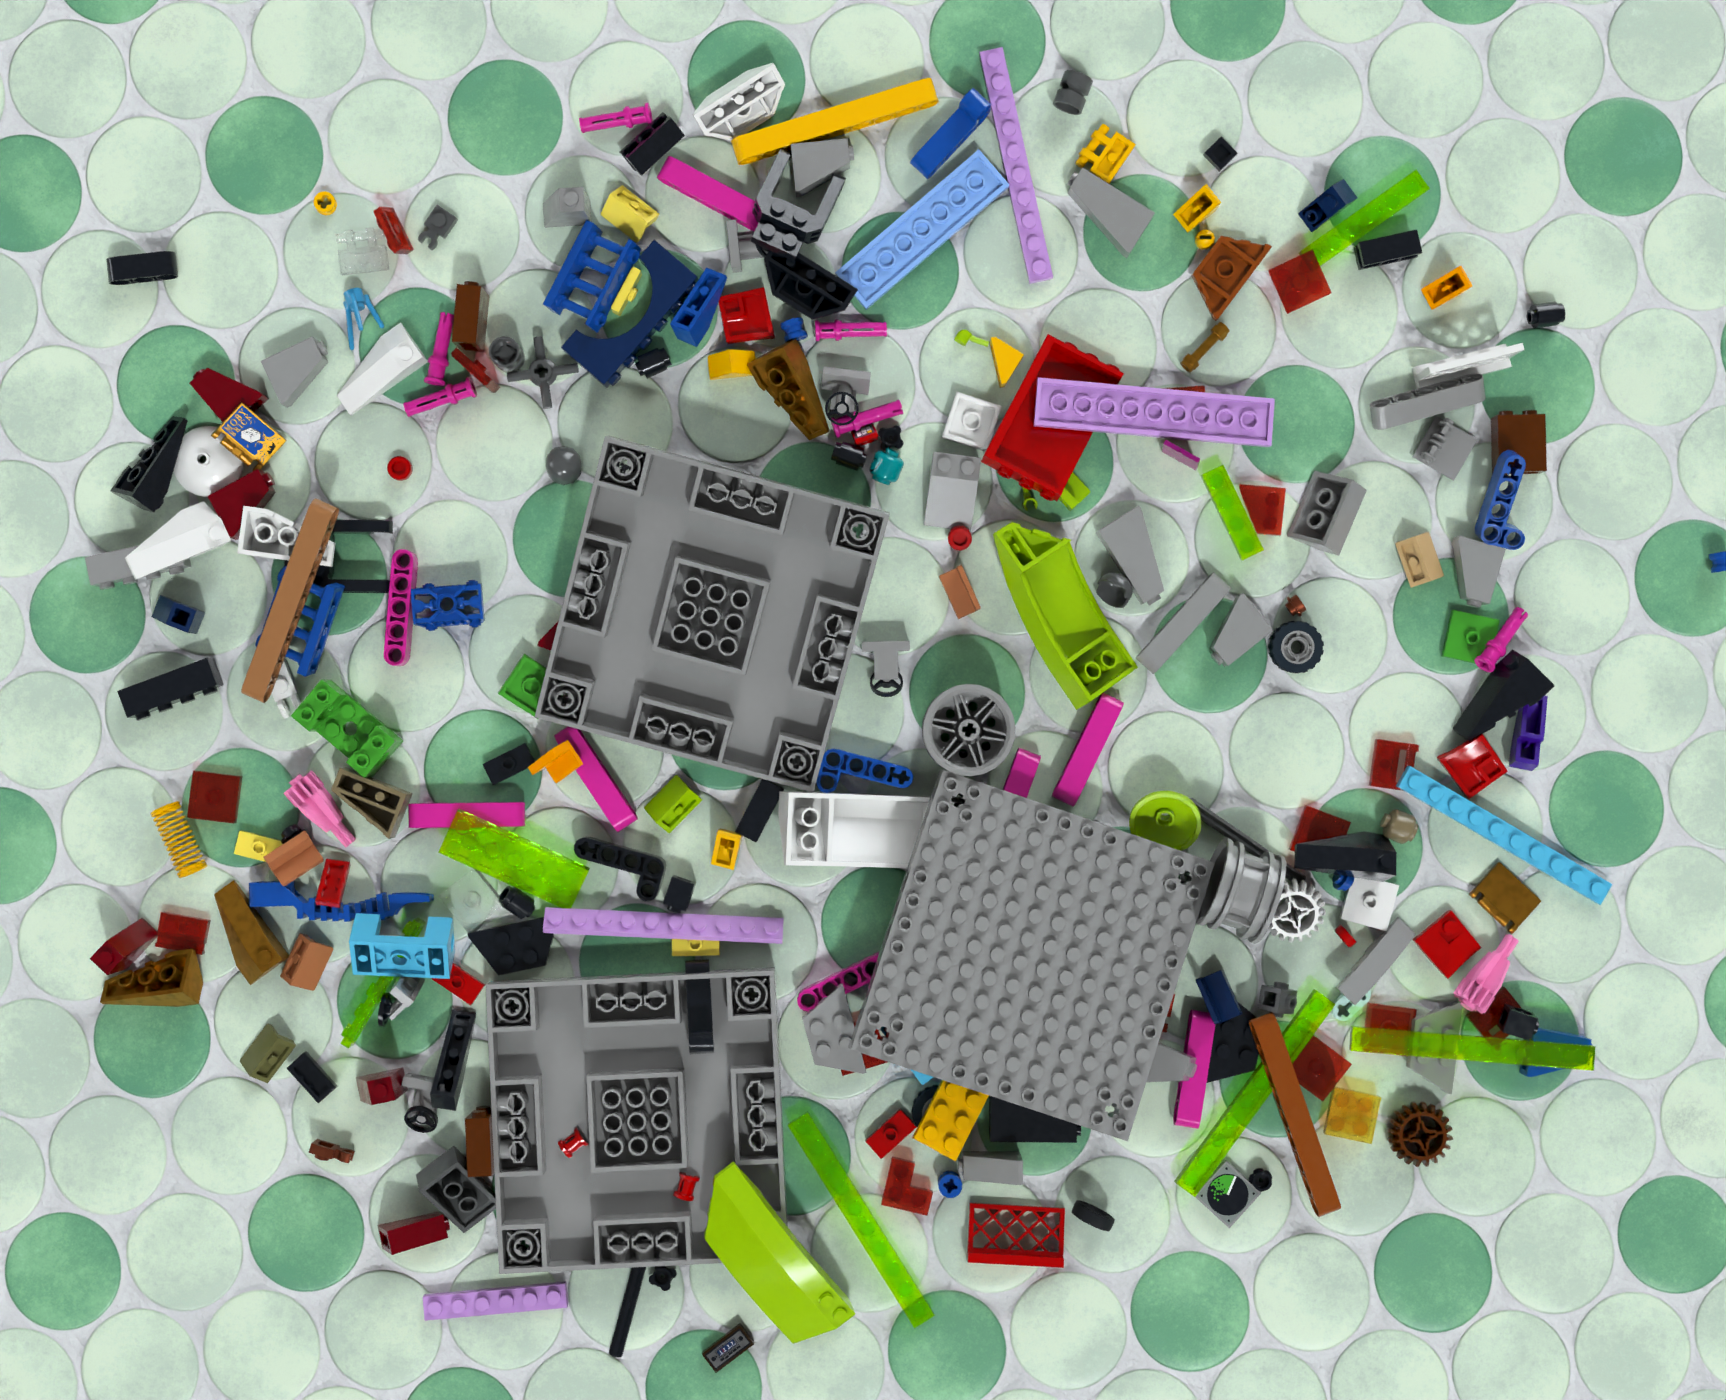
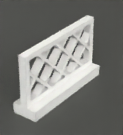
M1523 343L1508 347L1506 344L1415 366L1412 368L1416 387L1418 389L1469 374L1483 375L1512 367L1510 358L1524 350Z

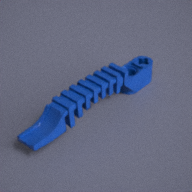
M279 881L249 882V907L294 906L297 909V919L309 917V920L321 918V921L330 919L332 921H340L344 919V922L355 919L356 913L380 914L381 920H386L390 916L397 915L408 903L430 902L434 900L433 894L416 892L392 893L388 895L387 899V892L376 894V898L359 901V903L343 905V902H341L340 908L316 905V896L309 898V901H307L295 889V881L286 886H282Z

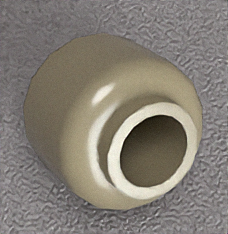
M1399 809L1392 810L1389 814L1385 813L1380 823V826L1383 827V835L1400 844H1404L1407 841L1411 842L1418 830L1415 817Z

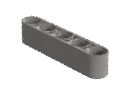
M1469 374L1373 401L1370 403L1373 428L1378 430L1388 429L1483 402L1486 399L1483 375Z
M1213 572L1143 648L1136 659L1152 674L1156 673L1225 597L1231 587Z

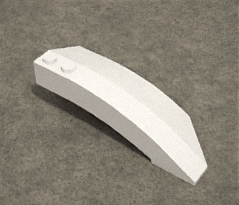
M779 791L778 817L784 865L907 868L930 797ZM959 798L951 799V802H955L953 805L955 807L962 804V800Z

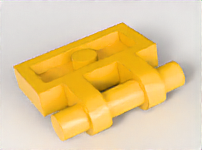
M1101 124L1099 129L1094 130L1091 140L1086 148L1083 147L1079 152V158L1075 164L1082 168L1087 162L1092 163L1093 166L1089 172L1110 184L1136 144L1117 131L1110 139L1106 136L1109 127ZM1101 144L1105 148L1100 156L1094 154V151Z

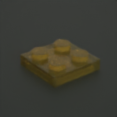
M1332 1086L1323 1133L1325 1135L1372 1144L1381 1097Z

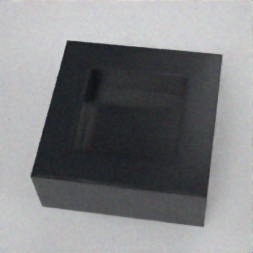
M1221 136L1203 156L1220 172L1238 153Z

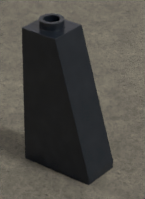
M989 1096L990 1142L1077 1143V1136H1081L1080 1125Z

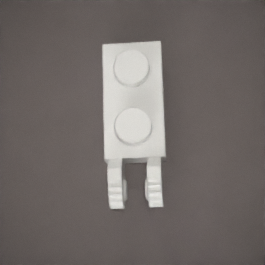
M284 659L272 691V696L275 702H277L282 717L286 719L290 717V711L284 699L291 697L295 710L300 706L301 700L298 695L299 690L286 659Z

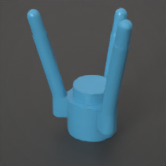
M352 288L343 293L350 350H354L351 312H354L360 331L363 330L359 311L364 310L365 305L379 327L384 328L381 318L371 304L369 295H364L361 288Z

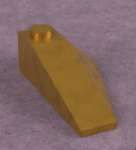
M796 339L776 347L747 364L758 386L763 391L766 390L775 399L774 403L778 407L781 406L790 415V420L808 440L829 432L807 359Z
M235 880L214 894L236 966L248 983L252 985L288 959L289 955L254 907H249V899Z
M195 950L171 951L165 954V958L156 962L152 960L146 962L145 967L136 971L128 970L105 980L100 1003L172 1007L199 1004L203 979Z

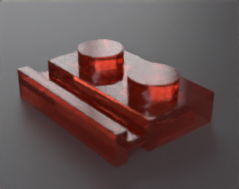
M161 912L157 932L158 938L155 946L177 951L194 949L196 954L203 955L205 954L204 948L207 943L211 920Z

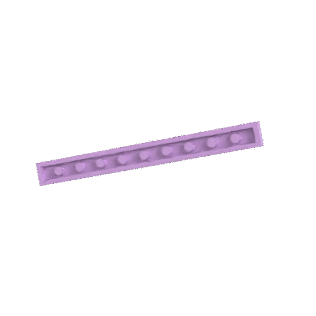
M1003 47L979 52L989 103L991 104V112L1005 176L1010 185L1008 189L1029 284L1053 279L1052 269Z
M545 907L543 933L782 944L784 918Z

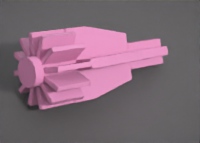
M312 770L304 776L301 774L297 775L289 782L291 787L283 794L309 820L326 833L331 830L345 848L355 841L354 835L341 822L344 817L331 794L325 789L322 781Z
M1506 934L1497 949L1492 953L1488 952L1469 971L1467 976L1462 979L1453 994H1455L1454 997L1459 999L1458 1001H1460V1004L1465 1009L1478 1011L1481 1014L1486 1013L1495 999L1494 996L1502 986L1510 965V961L1507 959L1518 944V939L1510 934Z

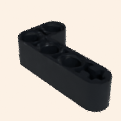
M583 837L576 841L574 852L577 857L640 875L636 893L641 900L651 901L658 896L666 871V862L662 857L593 837ZM588 842V847L596 849L599 844L600 848L597 852L588 851L585 854L581 845ZM605 848L613 849L615 853L613 860L608 861L604 858L603 851ZM633 854L637 857L638 863L635 867L627 865V855ZM651 861L659 862L661 866L659 873H652L649 870V863ZM644 884H651L654 887V894L652 896H646L643 893L642 887Z
M709 959L685 961L686 974L710 972ZM710 978L686 980L689 1052L690 1054L714 1053Z

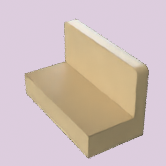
M1429 532L1395 543L1410 588L1444 576Z

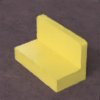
M622 185L609 195L601 216L637 243L641 240L646 228L657 220L659 213Z

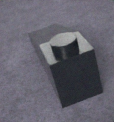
M452 1010L430 1092L433 1108L456 1111L476 1020L475 1012Z

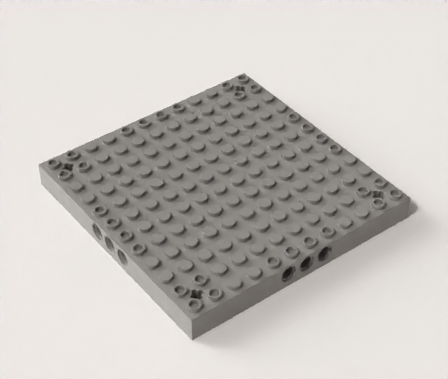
M605 436L534 717L814 792L890 512L613 436ZM624 459L628 460L627 464L631 466V469L626 470V472H623V467L619 466V463L624 462ZM858 524H863V529L867 530L866 534L862 533L861 537L856 536V531L853 530V527H858ZM565 693H568V698L572 699L569 700L567 703H565L564 698L561 697ZM795 755H799L803 763L800 762L799 765H795L794 760L791 758L795 759Z
M946 770L939 771L848 1048L1128 1141L1215 862ZM960 795L959 799L962 800V804L956 807L953 806L955 802H951L952 797ZM1179 874H1184L1187 877L1186 882H1181V879H1178ZM882 1026L885 1027L886 1036H881L880 1039H877L878 1035L875 1034V1030H880ZM1106 1106L1115 1107L1114 1112L1108 1113L1105 1111Z
M775 967L710 970V972L689 974H686V972L507 980L490 981L486 984L499 1274L722 1263L706 1242L704 1232L705 1228H707V1214L710 1198H712L714 1176L733 1161L761 1191L764 1198L788 1227ZM710 978L714 1053L690 1054L686 980ZM749 988H754V992H758L759 995H755V999H751L750 995H746L745 992H748ZM512 1000H514L515 1004H519L515 1011H513V1007L508 1005ZM577 1128L589 1144L587 1146L583 1145L572 1153L573 1156L571 1158H568L560 1149L558 1142L565 1140ZM680 1172L693 1177H700L694 1188L693 1201H685L673 1196L674 1191H677ZM523 1240H525L526 1244H530L527 1249L521 1244Z

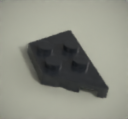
M544 917L467 933L468 938L498 976L547 965L550 947L554 938L553 933H543Z
M1239 1002L1238 1005L1242 1015L1223 1023L1215 1024L1207 1083L1248 1073L1256 1069L1259 1052L1249 1026V1020L1257 1017Z

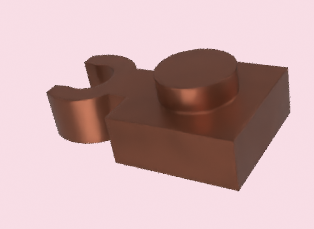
M320 1139L312 1142L309 1153L315 1154V1158L328 1161L335 1158L345 1163L352 1161L355 1153L354 1150L340 1148V1145Z

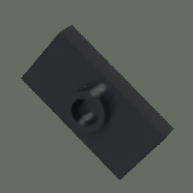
M524 743L484 763L483 766L492 785H496L528 769L527 767L533 764L535 760L527 743Z
M307 1051L287 1067V1070L317 1103H320L338 1087Z

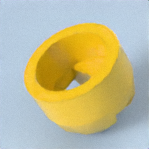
M1207 229L1199 231L1195 237L1196 246L1202 250L1209 249L1215 241L1214 234ZM1200 236L1211 237V239H1200Z

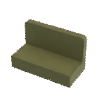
M266 1024L242 1056L240 1063L250 1077L268 1083L295 1048L296 1044L293 1040L279 1035L272 1025Z

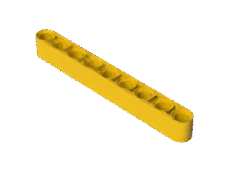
M924 78L737 136L731 140L737 163L745 165L775 156L780 149L791 151V144L824 141L933 107L938 104L939 100L932 79Z

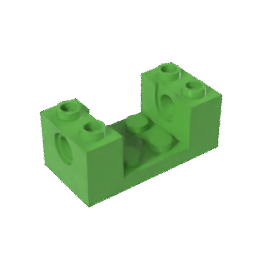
M321 679L291 715L293 719L309 732H318L349 759L346 763L364 778L374 777L403 742L399 736L332 680ZM349 722H354L357 726V731L354 735H348L345 731V726Z

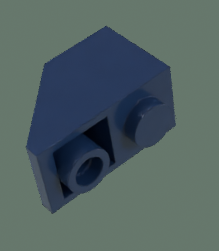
M1343 179L1328 188L1300 211L1298 215L1309 230L1314 232L1355 201L1357 196Z
M160 595L151 617L184 632L197 634L205 612Z

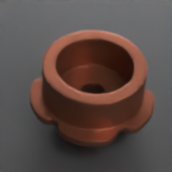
M1297 595L1291 598L1287 597L1288 603L1285 606L1292 616L1297 614L1301 617V614L1306 611L1302 601Z

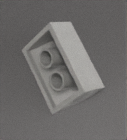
M1314 471L1287 536L1320 551L1339 556L1367 490L1352 479Z

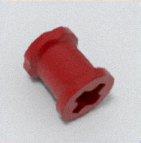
M577 1128L565 1140L558 1142L560 1149L568 1158H571L573 1156L572 1153L580 1147L589 1144Z
M680 1172L677 1191H674L673 1196L681 1200L693 1201L694 1188L700 1177H693Z

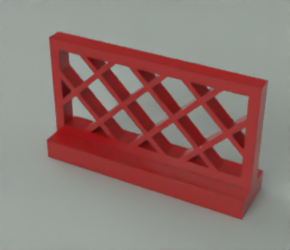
M969 1203L967 1262L1064 1268L1065 1208ZM974 1208L985 1209L991 1216L981 1226L974 1219ZM989 1209H997V1211L992 1214ZM1002 1210H1008L1015 1217L1005 1227L995 1217ZM1012 1210L1021 1212L1018 1215H1016ZM1026 1211H1032L1038 1218L1029 1228L1019 1219ZM1037 1212H1045L1041 1217L1037 1214ZM1050 1212L1059 1213V1223L1053 1229L1043 1220ZM992 1219L1002 1228L993 1238L983 1229ZM1017 1220L1026 1231L1015 1240L1007 1229ZM1041 1221L1050 1232L1039 1241L1031 1230ZM974 1223L978 1227L976 1231H974ZM1058 1228L1059 1237L1054 1233ZM981 1230L990 1241L983 1248L973 1247V1237ZM1003 1232L1013 1241L1007 1249H1000L994 1242ZM1027 1233L1037 1242L1031 1250H1024L1018 1243ZM1051 1235L1058 1240V1252L1048 1251L1042 1245ZM993 1244L996 1248H987V1247H988L989 1245ZM1017 1245L1020 1248V1250L1011 1248ZM1040 1246L1044 1251H1037L1036 1249Z

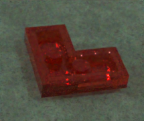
M892 1156L881 1205L928 1216L933 1190L910 1185L915 1162Z

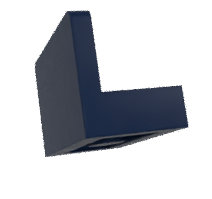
M1224 970L1195 979L1214 1024L1223 1023L1242 1015Z

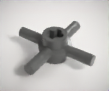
M539 336L533 338L536 360L531 363L529 370L507 373L508 382L530 379L536 386L540 387L543 409L552 408L550 385L554 383L557 375L579 373L578 363L555 366L552 361L546 359L543 337ZM541 368H545L548 373H544L545 377L543 378L538 374V372H541Z

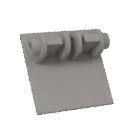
M1436 416L1414 453L1413 458L1454 481L1478 439L1453 426L1454 422L1451 419L1445 418L1443 420Z

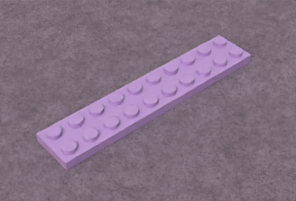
M1038 377L1033 426L1271 447L1275 399Z

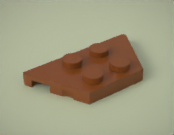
M1221 236L1191 275L1215 321L1218 320L1272 248L1271 245L1255 244L1247 240H1234L1231 237Z

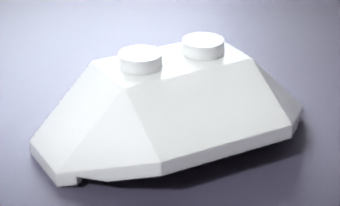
M774 63L747 70L708 95L692 115L705 136L732 140L737 136L748 133L774 116L785 83Z

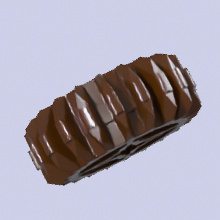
M1421 1101L1419 1106L1415 1102H1411L1410 1109L1406 1105H1402L1404 1112L1401 1114L1399 1111H1395L1394 1114L1398 1117L1397 1120L1389 1119V1122L1394 1127L1387 1128V1132L1393 1134L1387 1138L1388 1142L1394 1143L1390 1147L1391 1150L1397 1152L1396 1156L1399 1159L1404 1158L1406 1164L1409 1165L1413 1161L1416 1167L1420 1166L1421 1161L1424 1166H1429V1159L1434 1163H1438L1436 1156L1440 1155L1444 1158L1445 1153L1442 1150L1444 1148L1447 1150L1451 1149L1446 1141L1453 1140V1137L1447 1134L1453 1130L1450 1125H1446L1449 1122V1118L1446 1116L1442 1117L1444 1112L1441 1109L1436 1110V1106L1433 1104L1427 1106L1424 1101ZM1420 1116L1431 1117L1436 1127L1425 1126ZM1411 1120L1410 1128L1403 1131L1406 1124ZM1420 1129L1424 1131V1134H1421V1138L1416 1137V1133ZM1436 1137L1432 1146L1429 1147L1430 1140ZM1403 1141L1415 1142L1419 1152L1409 1151Z

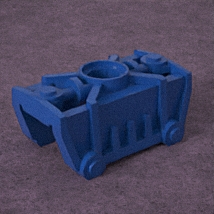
M468 580L469 582L463 585L434 587L432 583H426L422 585L423 588L411 589L413 624L426 628L428 631H435V629H438L437 627L469 625L472 628L481 626V623L485 621L482 583ZM478 592V595L472 596L469 600L459 597L462 593ZM415 595L433 596L436 599H430L429 603H424L423 601L416 600ZM446 597H450L454 603L453 608L449 611H445L441 607V601ZM465 605H470L473 608L479 609L480 614L465 615L458 609H465ZM425 608H430V611H436L429 618H417V613L423 612Z

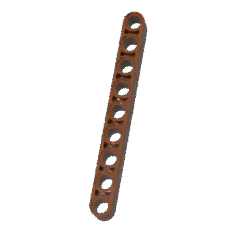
M1270 1012L1249 1020L1255 1044L1313 1210L1318 1217L1341 1209V1204L1277 1019Z

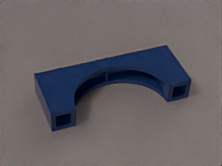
M653 240L639 256L641 263L649 271L652 280L651 302L640 322L628 332L608 339L592 338L576 329L561 347L567 355L606 388L610 385L614 386L620 380L622 370L633 365L637 359L635 355L641 349L645 350L651 344V337L656 331L661 332L668 323L666 319L672 313L676 314L683 304L682 301L690 294L699 280L691 270L656 240Z

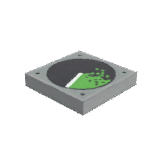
M1224 1160L1193 1195L1230 1228L1258 1198L1261 1192L1230 1163Z

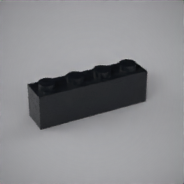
M205 658L117 692L127 718H136L139 721L151 717L150 712L156 710L159 713L168 711L173 708L172 704L181 701V704L196 700L195 696L201 693L204 696L218 692L217 688L224 684L215 659Z

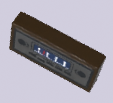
M739 1323L702 1351V1355L715 1373H717L753 1346L754 1341L741 1323Z

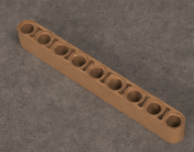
M316 498L311 502L241 689L242 694L263 703L269 699L336 523L339 508Z

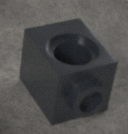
M673 875L663 904L668 905L667 909L672 912L681 913V910L686 911L696 882Z
M1504 1004L1497 1026L1503 1033L1531 1041L1532 1035H1535L1538 1031L1539 1021L1537 1016L1531 1011Z

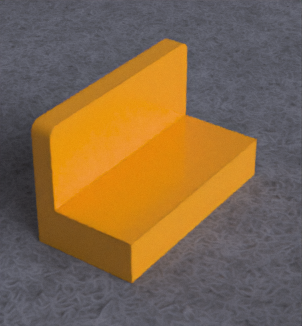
M566 740L549 750L527 768L532 775L546 768L554 782L558 783L583 765V762L570 742Z

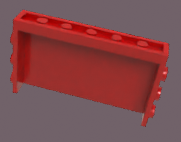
M1048 334L981 462L997 470L1000 476L1010 479V477L1015 479L1023 488L1028 490L1034 489L1040 492V496L1044 499L1058 501L1093 432L1034 427L1037 378L1118 385L1124 373L1120 372L1119 368L1112 364H1105L1099 361L1095 355L1078 350L1074 344L1070 342L1064 343Z

